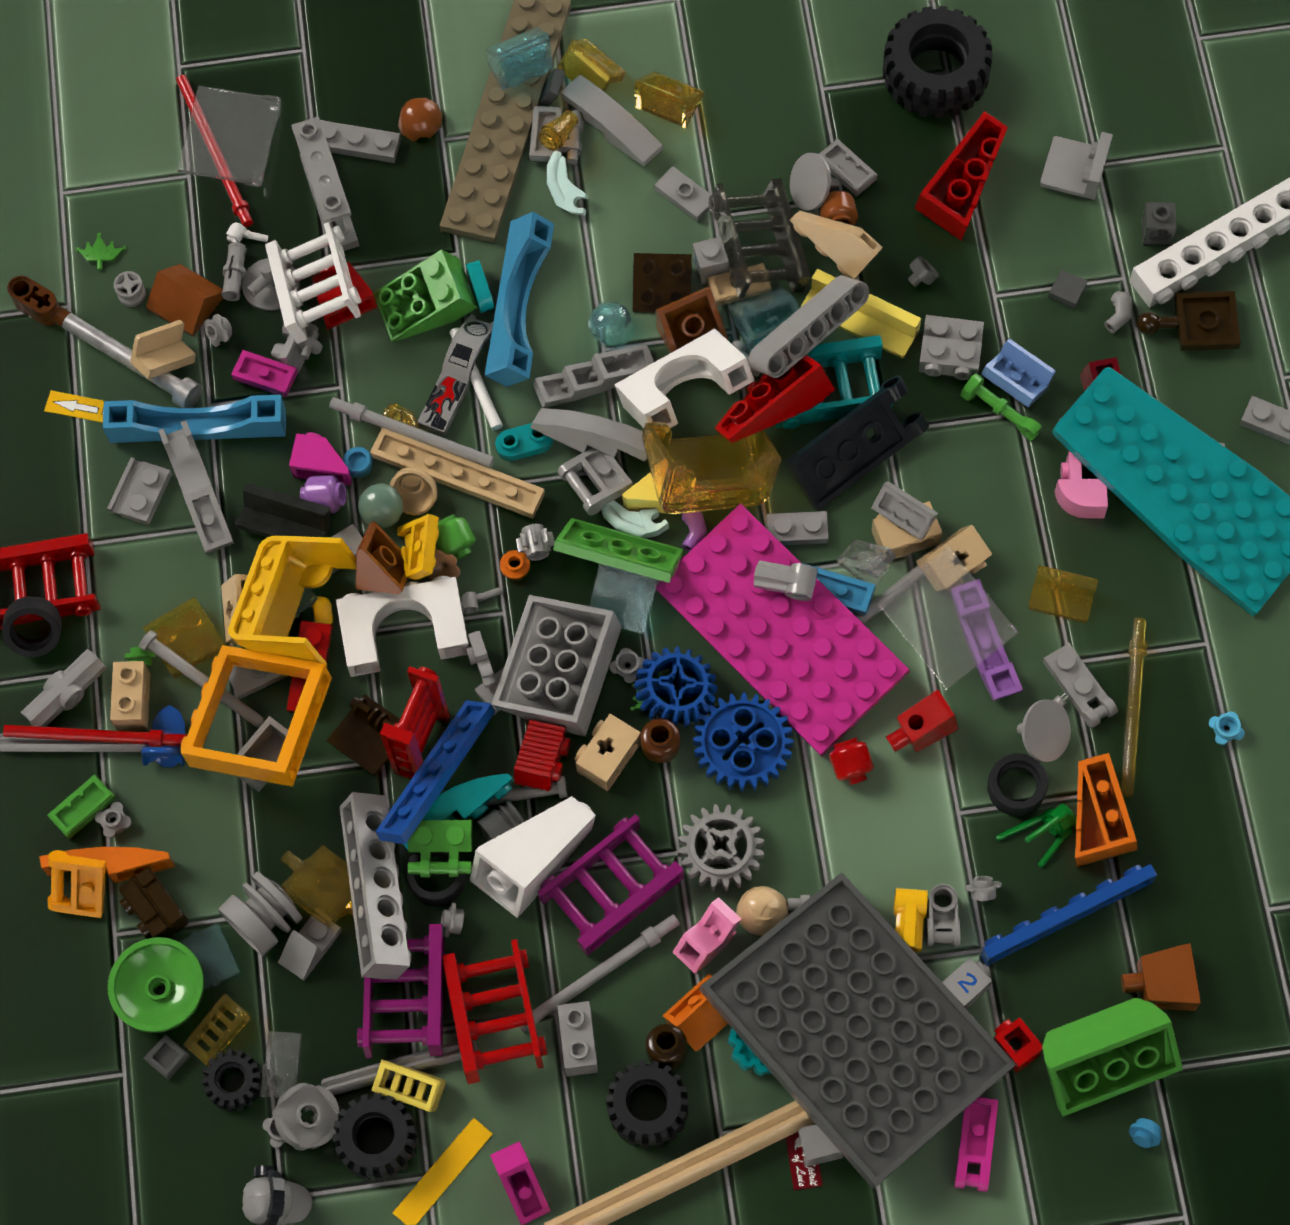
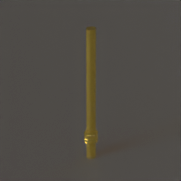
M1145 618L1134 619L1133 640L1129 641L1128 654L1131 656L1121 784L1123 796H1133L1143 659L1147 656L1148 642L1145 641Z

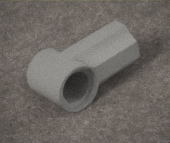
M759 560L755 569L753 585L755 588L785 593L786 596L792 599L811 601L818 569L800 563L788 566Z

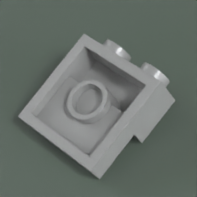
M926 315L918 372L934 377L940 375L954 376L959 380H969L975 373L978 374L984 322Z

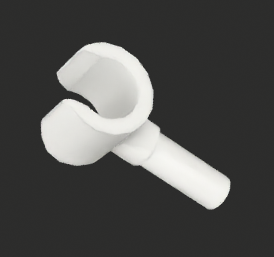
M237 222L233 223L226 233L228 235L227 240L231 243H240L243 237L262 242H268L269 238L268 235L246 230L242 224Z

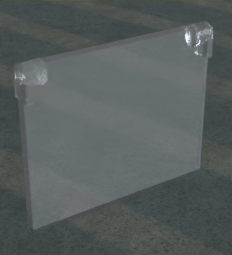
M198 86L178 165V172L242 182L251 186H262L282 102L281 98L271 95L261 96Z
M950 546L944 548L933 560L877 603L946 690L1019 633L958 559Z

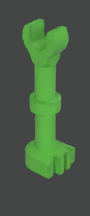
M975 373L963 387L960 396L970 401L977 395L993 408L992 411L998 416L1001 414L1015 424L1022 435L1032 442L1040 433L1039 430L1042 426L1034 419L1022 416L1008 405V400L1004 397L1000 399L984 387V378Z

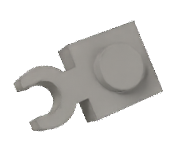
M480 631L468 634L471 646L466 647L470 664H477L485 688L497 685Z

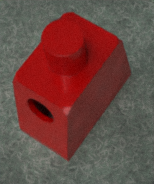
M347 262L353 287L357 289L362 303L358 304L360 314L362 315L376 309L377 305L372 290L351 263ZM335 265L312 277L313 284L336 275ZM340 286L318 295L319 305L341 296ZM348 306L323 316L327 330L355 318Z
M936 690L897 717L900 728L886 736V739L895 753L911 744L915 752H919L959 728L955 714L940 691ZM918 726H921L920 729H918V730H913L914 728H916V727H918Z

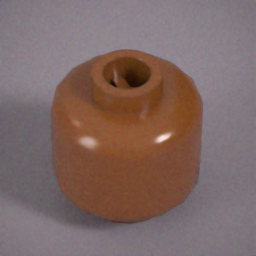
M845 191L830 192L823 205L818 208L821 217L853 226L858 221V212L854 198Z

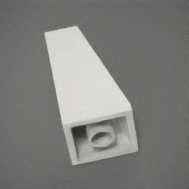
M571 796L479 846L475 851L472 874L469 881L518 918L538 895L540 885L548 877L556 874L592 831L596 815L587 804L579 802Z

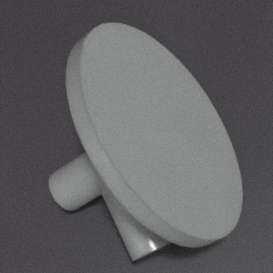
M806 153L795 162L792 168L790 193L794 203L802 210L813 211L818 209L827 199L830 189L836 190L839 187L838 179L831 178L829 165L820 154Z
M269 259L257 261L248 268L245 278L242 280L243 294L246 300L257 309L264 311L279 310L281 308ZM290 265V269L294 271L295 268L292 265ZM298 281V285L295 286V289L297 291H299L300 281Z
M1054 700L1035 702L1027 710L1023 723L1017 726V733L1022 736L1025 749L1032 758L1041 762L1054 761L1065 752L1069 744L1071 735L1069 716L1063 706Z

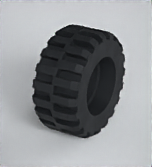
M932 6L924 7L922 12L918 13L917 10L908 13L907 19L901 18L895 24V28L890 30L887 36V43H885L883 78L885 79L887 91L893 93L892 98L897 104H904L905 110L911 113L917 111L919 116L926 118L928 115H935V118H944L945 114H950V117L959 115L962 108L964 111L969 110L974 106V101H979L984 95V89L987 88L990 77L993 53L991 52V40L986 37V30L982 25L976 26L977 20L971 15L966 17L963 15L964 12L958 9L954 11L947 10V6H939V9H932ZM941 50L954 55L961 62L962 66L952 73L935 75L921 70L912 59L925 51Z

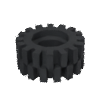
M227 1049V1053L223 1054L221 1051L216 1053L218 1057L214 1060L210 1058L208 1061L210 1065L208 1068L204 1067L203 1069L205 1076L202 1078V1084L204 1085L203 1090L205 1094L220 1109L225 1108L227 1111L233 1112V1109L238 1111L244 1110L243 1106L247 1104L250 1107L254 1104L252 1100L255 1097L259 1098V1089L263 1088L261 1080L263 1074L258 1064L249 1054L246 1055L241 1050L234 1052L233 1049ZM229 1069H239L245 1076L243 1086L235 1092H227L221 1087L222 1075Z

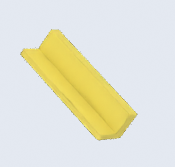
M817 269L812 277L811 290L801 307L836 277ZM869 294L867 302L838 328L858 338L881 335L882 349L895 356L904 358L920 331L921 318Z

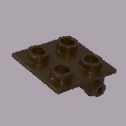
M634 253L632 311L656 312V309L690 295L692 254Z
M364 694L361 698L356 696L352 699L349 705L352 710L326 741L375 776L388 760L380 736L381 729L384 723L394 726L395 723H399L400 719Z

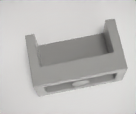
M269 716L237 755L277 762L288 729ZM239 777L258 792L267 783L265 781Z

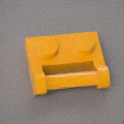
M61 850L50 852L48 855V865L51 867V895L48 896V909L54 912L102 918L105 905L106 861L69 856ZM64 870L71 871V898H67L64 895Z

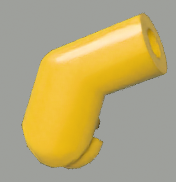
M321 596L313 598L310 604L314 612L313 622L332 624V604L329 599Z

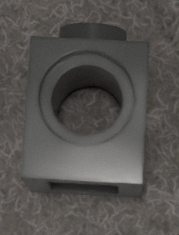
M1146 202L1141 218L1142 245L1172 244L1176 231L1175 203Z

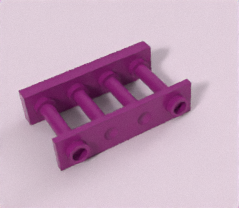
M636 814L630 819L625 817L614 826V832L557 877L552 875L540 885L538 896L541 903L544 905L553 898L580 930V938L577 939L578 946L586 957L684 879V870L677 861L673 862L670 866L668 864L663 865L636 833L641 828L640 818ZM625 840L654 872V878L646 885L643 883L639 884L612 853V850ZM601 859L630 892L628 894L630 898L621 905L614 903L587 871ZM575 879L580 881L605 911V918L596 925L594 922L590 923L563 891Z
M429 924V935H424L423 939H406L410 952L424 951V955H429V965H423V969H407L397 980L364 978L363 1028L357 1029V1045L363 1048L366 1058H373V1044L422 1042V1045L428 1046L430 1056H443L444 964L442 955H445V934L442 924ZM423 981L424 985L428 984V995H423L422 999L374 1000L375 983ZM423 1012V1015H428L427 1026H422V1029L373 1031L374 1013Z

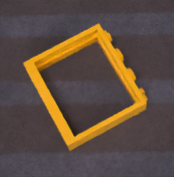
M222 645L218 656H215L212 661L210 678L202 687V698L198 709H195L192 713L189 733L183 738L181 743V754L189 767L293 787L332 677L325 663ZM233 666L307 679L277 762L203 748Z

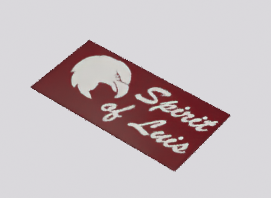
M796 1132L786 1137L793 1190L823 1186L819 1164L808 1167L804 1166V1152L799 1133Z

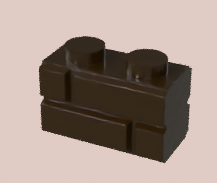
M146 868L135 876L134 879L120 887L119 891L124 898L119 902L129 916L136 913L142 921L137 927L146 939L152 937L170 938L174 933H177L189 924L187 917L151 868Z

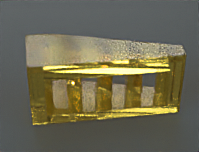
M224 994L187 1039L184 1046L208 1066L209 1059L212 1058L214 1060L217 1057L216 1053L222 1051L250 1021L251 1017L227 994ZM227 1009L236 1016L233 1021L223 1014ZM218 1019L228 1027L225 1032L214 1024ZM209 1029L219 1037L217 1042H214L205 1034ZM200 1038L211 1047L208 1053L197 1044Z

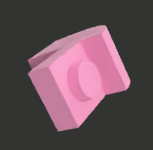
M1068 452L1066 462L1061 463V479H1058L1055 488L1057 502L1064 511L1072 516L1086 519L1104 518L1108 508L1107 486L1099 479H1082L1081 462L1071 452Z
M718 897L710 904L701 920L683 934L672 953L694 974L697 973L728 945L737 933L735 929L741 918Z

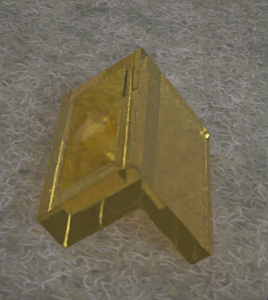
M588 39L572 40L558 65V69L565 71V76L571 81L582 75L604 92L609 83L621 82L627 73Z
M1038 565L1028 608L1086 623L1099 579Z

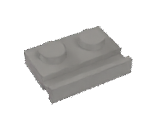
M131 457L107 507L109 513H115L123 518L149 526L170 481L171 471L144 461H136L135 458Z

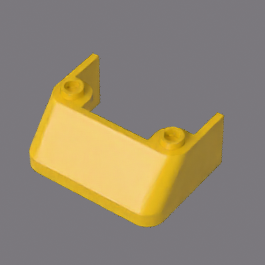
M267 537L259 544L228 627L229 635L238 645L248 650L320 662L327 665L326 661L307 638L288 637L305 588L323 586L330 579L333 568L356 569V556L342 538Z

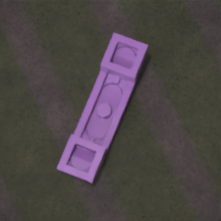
M980 579L951 588L952 599L967 645L993 701L1022 692L1023 688L1013 663H1009L989 612L990 605Z

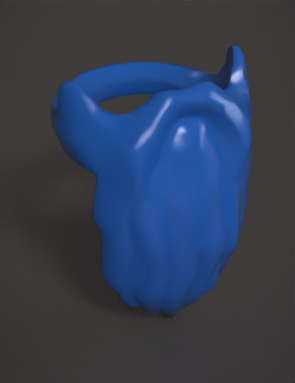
M171 705L159 711L153 720V730H164L165 733L186 734V726L182 714ZM181 746L143 747L141 750L142 764L144 766H147L152 761L157 762L162 767H175L179 762L181 767L185 765V759L181 754Z

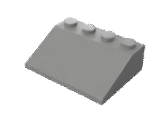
M529 595L491 705L494 708L527 720L531 719L565 726L566 733L586 737L622 628L614 611Z

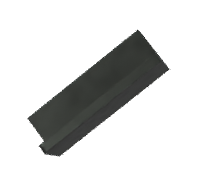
M247 483L242 491L244 508L235 521V527L264 537H326L331 529L330 507Z

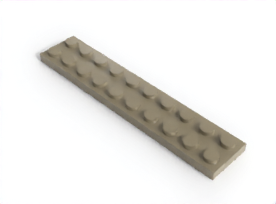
M514 0L439 225L441 232L496 243L532 131L534 106H540L542 92L547 77L550 75L571 10V0Z

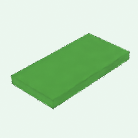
M574 518L570 519L555 540L553 548L557 552L670 583L685 553V550Z

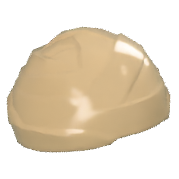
M414 467L404 468L398 471L390 482V485L396 488L402 496L403 512L405 514L421 515L430 510L436 502V483L427 472Z
M767 886L753 887L741 896L737 904L736 914L741 918L740 924L745 930L751 934L763 936L788 916V904L785 897L773 888Z

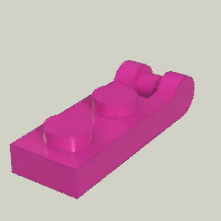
M979 1097L963 1111L954 1187L964 1189L965 1186L977 1187V1191H988L998 1100ZM968 1164L980 1165L979 1174L967 1173Z

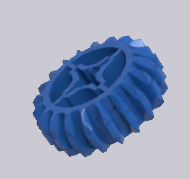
M679 646L675 647L674 653H670L669 649L665 647L662 650V656L655 651L651 654V660L645 659L643 661V669H638L636 674L638 680L634 683V688L639 690L635 698L636 701H643L640 707L641 711L651 710L649 714L650 720L658 716L671 721L676 727L678 721H681L682 725L686 728L690 724V719L698 723L701 719V714L708 715L709 705H714L716 700L713 695L717 693L718 687L713 684L716 680V675L708 673L711 669L710 663L701 665L702 654L694 659L691 657V648L686 651V654H681ZM672 669L671 674L668 676H660L659 679L653 678L659 671ZM683 671L690 674L693 678L687 677ZM675 678H676V685H677V688H678V690H679V692H678V694H677V697H676V690H674V685H673V682H674V679H675ZM658 696L664 697L668 704L663 702ZM692 696H699L691 704L680 706L681 700L692 698Z

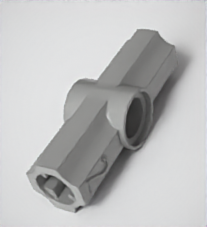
M87 649L66 670H60L51 675L45 682L43 691L20 713L32 726L47 727L63 710L67 711L74 708L84 697V690L107 667L92 651Z

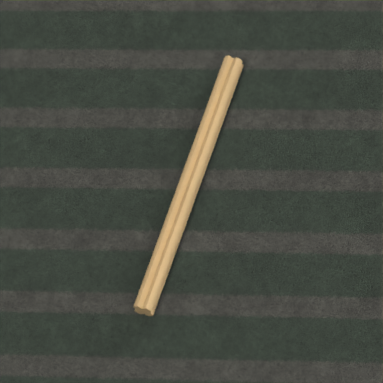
M793 1101L545 1222L544 1225H608L815 1122L796 1101Z

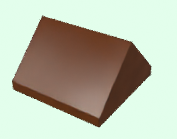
M178 264L157 272L146 309L168 323L181 320L185 324L183 331L194 337L204 324V321L208 319L222 301L223 296L221 294L223 289L185 266Z
M709 286L656 309L657 330L670 353L713 329H716L723 337L729 340Z
M375 521L369 524L357 550L356 589L400 594L408 579L405 576L401 548Z

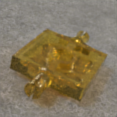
M324 845L304 861H301L289 850L282 856L281 862L289 866L294 872L281 885V888L296 904L327 928H330L339 918L348 913L354 917L348 869L345 861Z

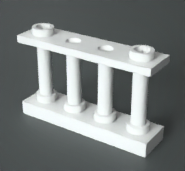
M331 222L324 223L326 234L293 249L287 250L285 248L282 250L276 240L265 244L284 325L297 344L308 340L305 327L308 326L309 322L345 306H348L355 318L361 316L358 304L362 303L357 289L353 287L342 247V242L345 241L340 227L338 225L334 227ZM328 245L330 246V255L294 271L290 269V265H293L294 260ZM335 265L336 275L300 291L295 289L298 281ZM340 286L341 296L305 312L300 310V306H303L304 301Z

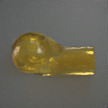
M389 404L382 412L383 416L419 429L414 413L399 404Z

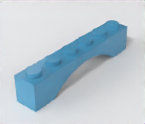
M535 212L510 221L484 375L505 387L530 378L534 352L529 345L526 334L527 303L538 270L551 249L554 223Z
M281 395L250 396L230 404L204 408L162 407L134 400L104 401L103 430L110 443L162 441L158 430L164 428L167 435L183 429L181 422L184 420L187 421L194 440L286 436V407Z

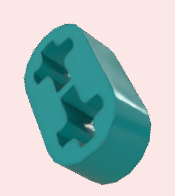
M480 260L465 264L480 313L494 310V303Z

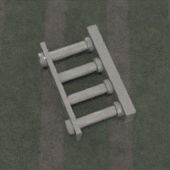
M319 117L292 124V130L300 151V159L325 234L324 223L331 222L334 227L338 225L343 232L345 241L342 242V247L344 251L359 247L350 218L351 211Z

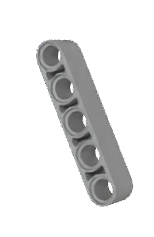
M844 275L836 277L751 350L748 357L750 368L773 378L782 376L867 302L869 297L868 285Z

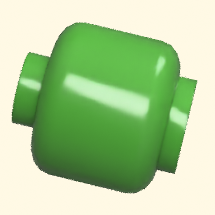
M455 514L438 522L439 537L436 541L438 550H442L445 554H453L457 561L472 553L470 547L475 544L476 537L465 518H456Z

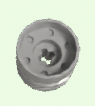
M256 871L251 878L259 889L256 891L245 882L242 888L248 899L244 902L239 897L231 895L217 910L257 953L264 956L278 943L275 934L271 930L274 926H277L286 933L291 930L283 919L284 916L288 917L295 924H298L303 918L288 894L273 880L271 881Z

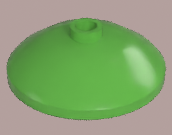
M162 937L145 939L127 948L115 961L108 979V996L117 1016L128 1026L148 1033L168 1031L184 1023L197 1009L204 991L203 970L194 953L182 943ZM158 986H165V991L163 994H155V990Z

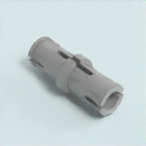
M234 242L228 246L227 263L222 271L224 285L221 294L228 301L240 299L241 282L246 275L244 261L247 248L242 243Z

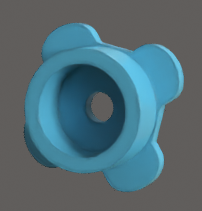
M1229 711L1219 717L1213 716L1209 720V727L1214 730L1216 735L1215 741L1219 745H1225L1227 741L1233 739L1241 740L1245 735L1244 729L1241 728L1239 717L1235 712ZM1224 726H1228L1230 730L1226 731Z

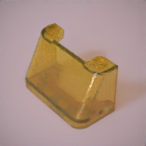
M664 422L645 423L642 440L657 498L664 512L668 514L730 509L736 508L740 503L744 507L760 505L770 497L781 457L764 430L731 444L721 435L671 439L672 431L668 424Z

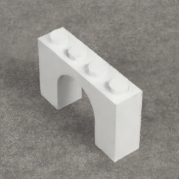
M713 329L614 385L623 408L654 438L679 424L671 402L666 397V394L676 385L690 379L707 378L715 381L730 395L755 380L747 358L716 329Z
M439 576L425 583L408 582L400 594L374 591L373 593L363 595L350 593L342 599L336 600L346 663L351 677L381 671L376 646V633L379 625L387 616L400 610L418 611L430 619L434 626L441 660L468 655L466 647H469L456 577Z

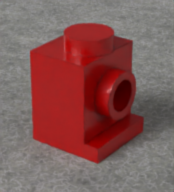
M1020 1017L1014 1022L1007 1019L994 1030L997 1034L994 1036V1040L1016 1064L1013 1068L1016 1074L1043 1052V1045ZM1017 1040L1021 1044V1048L1014 1050L1009 1045V1042Z

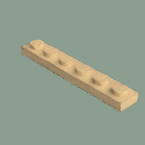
M385 428L381 429L370 451V455L374 459L401 469L408 467L421 469L427 472L435 482L532 519L545 495L544 488Z

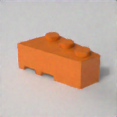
M1106 753L1078 761L1076 866L1087 865L1138 850L1137 840L1110 754Z

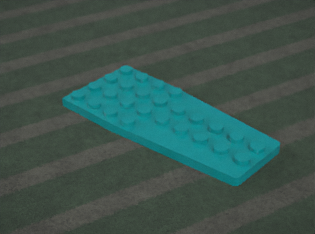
M1107 367L1102 370L1053 428L1052 433L1054 437L1175 553L1252 617L1258 613L1290 573V496L1256 468L1112 368Z

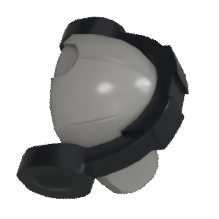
M267 1165L254 1167V1177L256 1178L246 1184L242 1199V1210L245 1217L251 1223L257 1225H285L300 1222L308 1216L312 1207V1197L305 1187L281 1178L278 1167Z

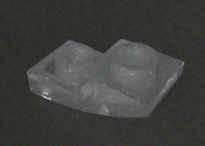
M268 1031L266 1063L263 1064L262 1097L280 1098L283 1093L296 1085L302 1033Z

